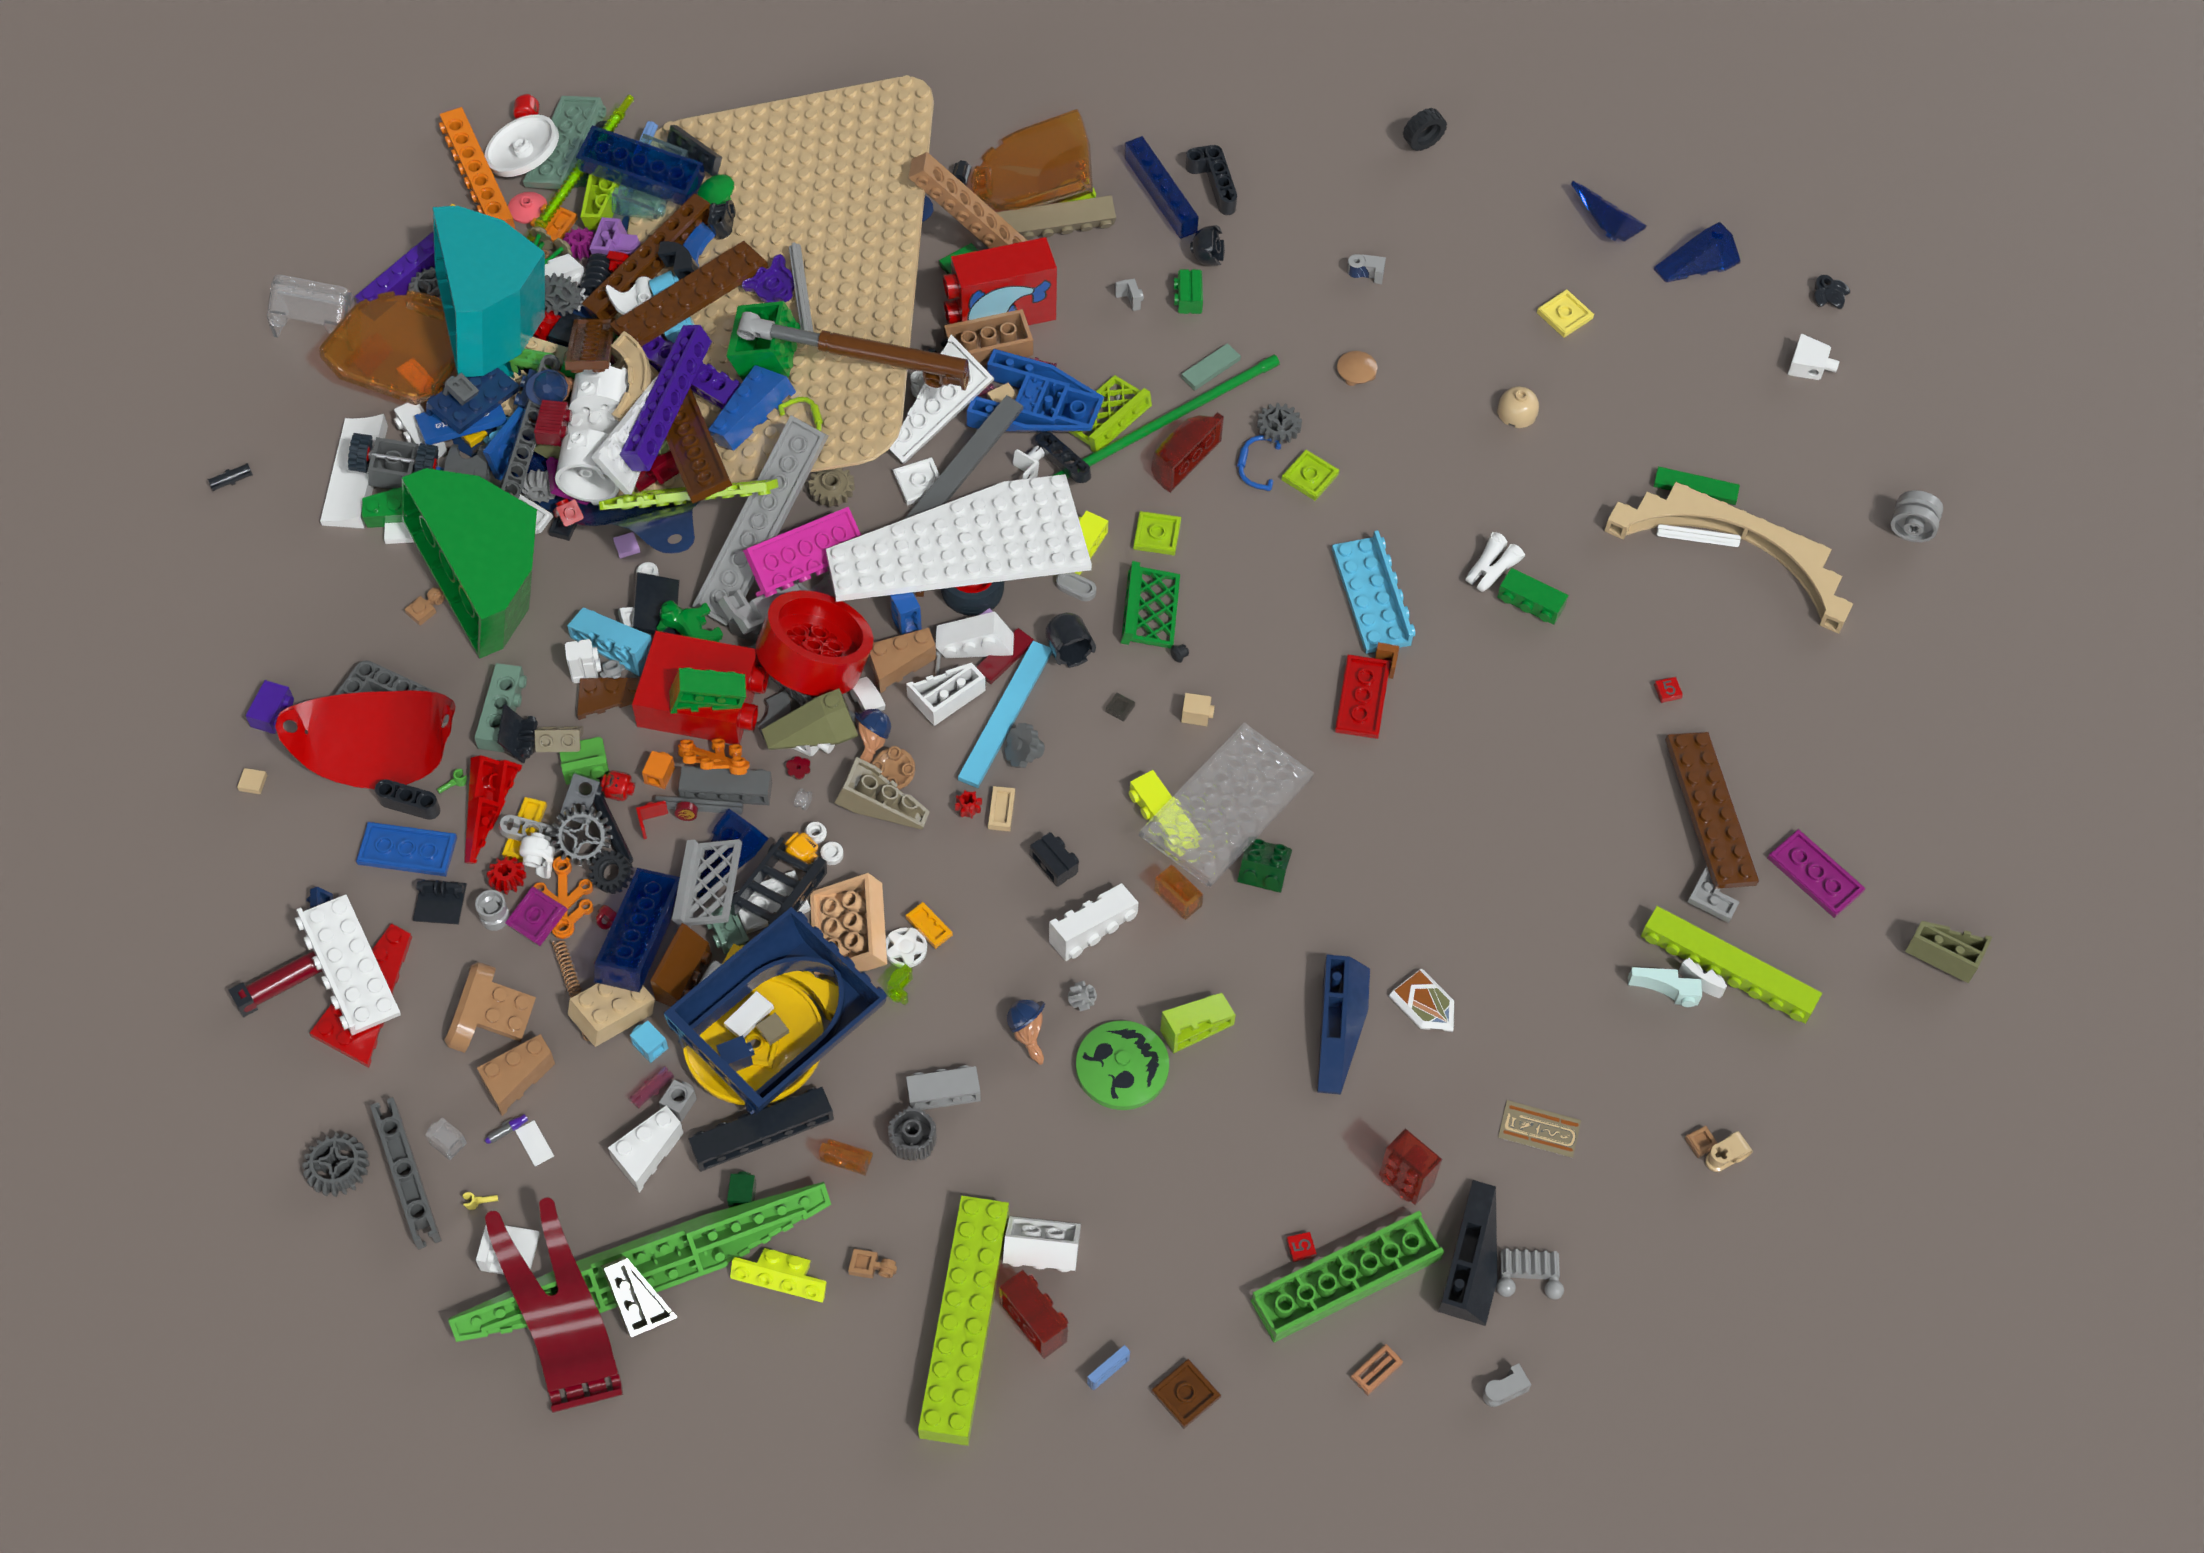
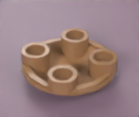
M1348 352L1342 355L1337 364L1338 373L1349 386L1366 383L1376 378L1377 363L1372 356L1365 352Z
M897 746L881 751L872 762V765L882 771L881 775L890 782L893 780L898 784L897 788L899 790L908 786L914 778L916 769L912 756Z

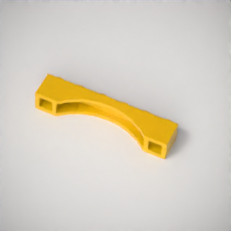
M733 943L723 963L745 945L739 946ZM793 971L775 976L800 988L816 1002L826 1019L832 1021L839 1000V989L834 982L828 979L821 980L809 971Z

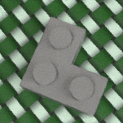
M1706 866L1688 903L1729 923L1739 901L1719 892L1720 889L1714 888L1708 867Z

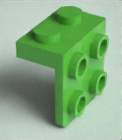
M601 737L581 740V750L579 752H559L566 785L571 783L574 772L595 779L603 777L604 774L608 775L609 768Z

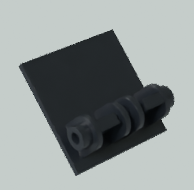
M503 704L497 743L522 763H525V759L530 758V755L533 754L535 730L538 725L536 717L528 716L527 719H523L509 706Z
M425 879L418 881L416 889L419 890L413 921L459 925L467 883L430 881Z

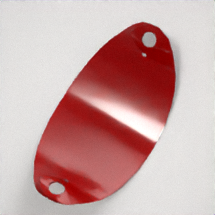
M409 690L340 694L312 699L287 707L279 713L275 728L279 740L287 750L307 769L321 777L337 783L367 789H375L376 784L385 779L408 785L424 778L439 766L446 741L451 733L456 706L454 701L446 695L430 691ZM446 715H449V721L447 725L443 727L442 724L445 720ZM285 721H294L297 724V730L294 733L287 732L283 727Z

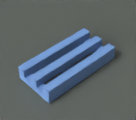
M1125 1345L1087 1376V1385L1092 1390L1098 1388L1130 1360V1350Z

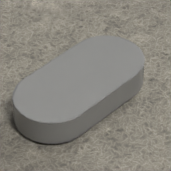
M1076 573L1058 574L1056 585L1060 591L1081 601H1090L1096 596V585L1091 580Z

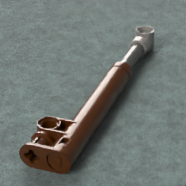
M744 312L742 314L737 330V335L746 340H754L755 337L767 340L776 338L815 346L821 352H829L835 355L923 372L925 384L933 388H941L943 385L948 386L951 384L960 386L965 391L969 381L968 359L835 332L831 333L822 330L821 333L777 325L774 321L761 319L752 312Z

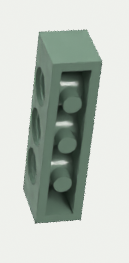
M496 663L475 734L478 749L497 752L505 751L497 743L500 726L497 728L493 727L500 725L503 709L499 708L503 707V704H506L515 712L516 708L521 705L522 688L525 689L527 684V676L524 675L521 666Z

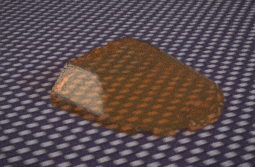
M1079 110L1069 111L1022 128L1001 139L1002 145L996 149L991 147L981 157L983 163L980 167H975L971 178L973 193L990 208L998 210H1017L1058 203L1092 193L1090 142Z
M394 291L378 294V299L372 301L364 299L345 315L319 348L320 358L340 380L413 405H418L428 400L431 396L436 395L455 369L441 299L420 292L407 291V295H395Z

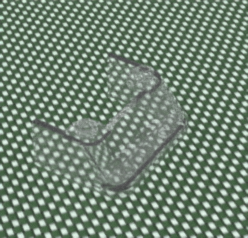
M285 275L274 276L271 282L267 319L274 337L278 338L283 326L287 324L288 318L324 325L331 337L343 338L347 351L352 352L361 332L362 324L353 295L348 289L337 285Z

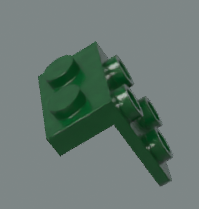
M1249 839L1242 858L1237 882L1281 893L1292 849L1283 844H1272L1262 839Z

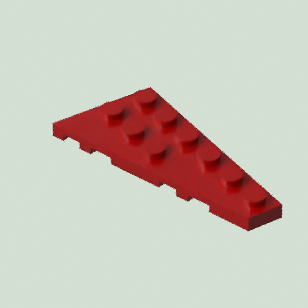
M394 924L389 926L372 949L392 995L395 984L400 976L399 972L402 962L405 961L412 940L411 933ZM331 1004L310 1032L311 1037L369 1068L373 1051L378 1043L377 1038L384 1022L351 1035L349 1028L344 1030L339 1017L342 1016L340 1008L335 1010L333 1004Z

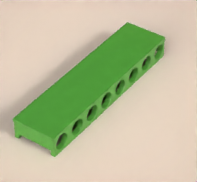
M1420 1210L1253 1292L1250 1301L1272 1341L1275 1343L1441 1260L1444 1250L1437 1244L1421 1217L1422 1213Z

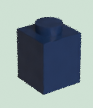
M743 1035L716 1045L718 1055L735 1072L753 1065L751 1056H754L755 1053L751 1042L746 1043Z

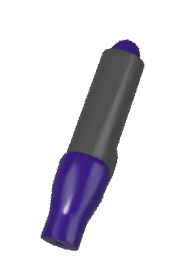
M524 1114L518 1118H511L503 1122L499 1129L487 1135L485 1142L494 1143L510 1132L517 1130L528 1121L526 1115Z

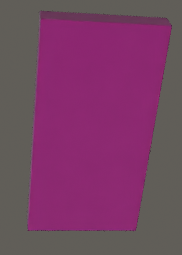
M1799 829L1767 857L1768 860L1833 918L1839 915L1866 889Z

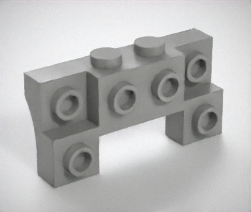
M799 580L793 581L795 586L785 590L779 587L776 589L778 593L767 598L765 595H762L748 603L739 589L730 597H727V595L723 596L718 603L728 619H734L742 633L746 634L755 629L762 628L768 609L778 596L791 591L811 590L807 589L802 583H799Z

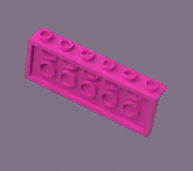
M849 507L743 550L761 590L755 593L756 596L764 594L767 598L778 593L776 589L779 587L785 590L795 586L793 581L799 580V583L811 579L810 574L814 572L816 576L827 572L826 549L861 536Z

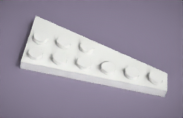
M950 335L948 343L941 354L968 359L970 374L967 388L964 391L960 386L951 384L948 386L943 385L941 388H933L924 383L913 407L910 408L908 416L901 426L898 438L889 448L903 464L915 455L994 380L987 370L952 335Z

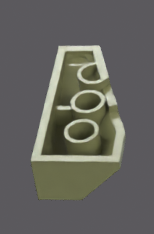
M840 689L813 699L762 729L769 750L796 748V746L804 745L812 747L828 743L836 745L859 736Z

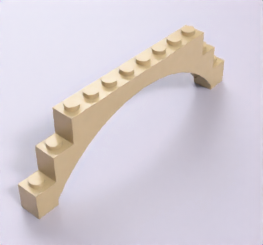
M1676 482L1667 500L1646 492L1638 509L1621 502H1617L1607 521L1605 532L1623 540L1626 535L1656 528L1659 524L1707 528L1740 535L1741 539L1761 548L1777 559L1799 580L1818 611L1821 619L1820 626L1838 634L1853 606V603L1834 595L1843 576L1824 568L1832 549L1807 539L1802 535L1793 533L1784 527L1772 524L1763 518H1758L1744 510L1728 505L1726 502L1714 499L1705 493L1693 490L1686 485Z

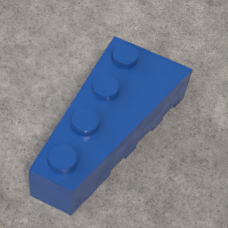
M755 365L709 427L711 436L719 446L734 451L753 433L752 429L756 425L763 424L768 419L766 416L774 408L778 410V405L782 404V401L788 395L790 397L794 395L796 390L787 376Z

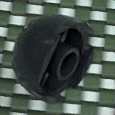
M1217 225L1201 228L1196 232L1193 242L1190 243L1191 253L1195 255V258L1200 263L1207 266L1221 265L1219 260H1224L1225 245L1224 240H1220L1219 234H1222V231Z

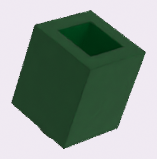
M743 1171L737 1174L731 1173L727 1197L729 1208L755 1201L757 1185L755 1175Z

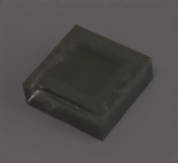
M1116 693L1107 705L1105 712L1124 722L1135 707V702Z

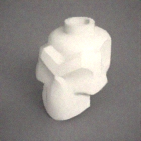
M531 833V836H525L521 841L519 853L523 857V864L536 868L537 875L549 879L552 872L555 847L551 846L550 842L544 839L545 835Z

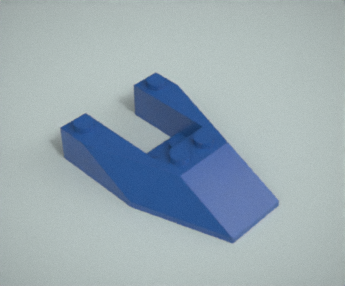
M994 349L987 363V372L994 378L993 381L1003 384L1009 383L1011 386L1020 388L1015 401L1023 405L1024 409L1005 432H1071L1092 430L1104 401V396L1051 364ZM976 396L970 402L967 409V426L979 429L1000 403Z

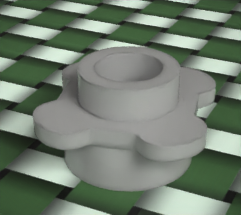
M609 660L603 664V672L600 673V676L602 678L617 679L621 676L620 673L625 670V666L617 660Z

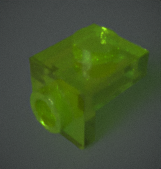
M904 964L900 969L897 968L887 982L889 997L896 1003L901 1002L903 1005L908 1003V993L903 989L913 979L912 968Z

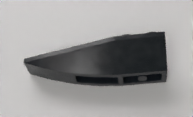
M1473 1180L1438 1312L1486 1326L1497 1284L1496 1186Z

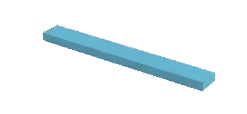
M1035 641L1031 643L962 768L958 781L979 788L1052 654L1050 647Z

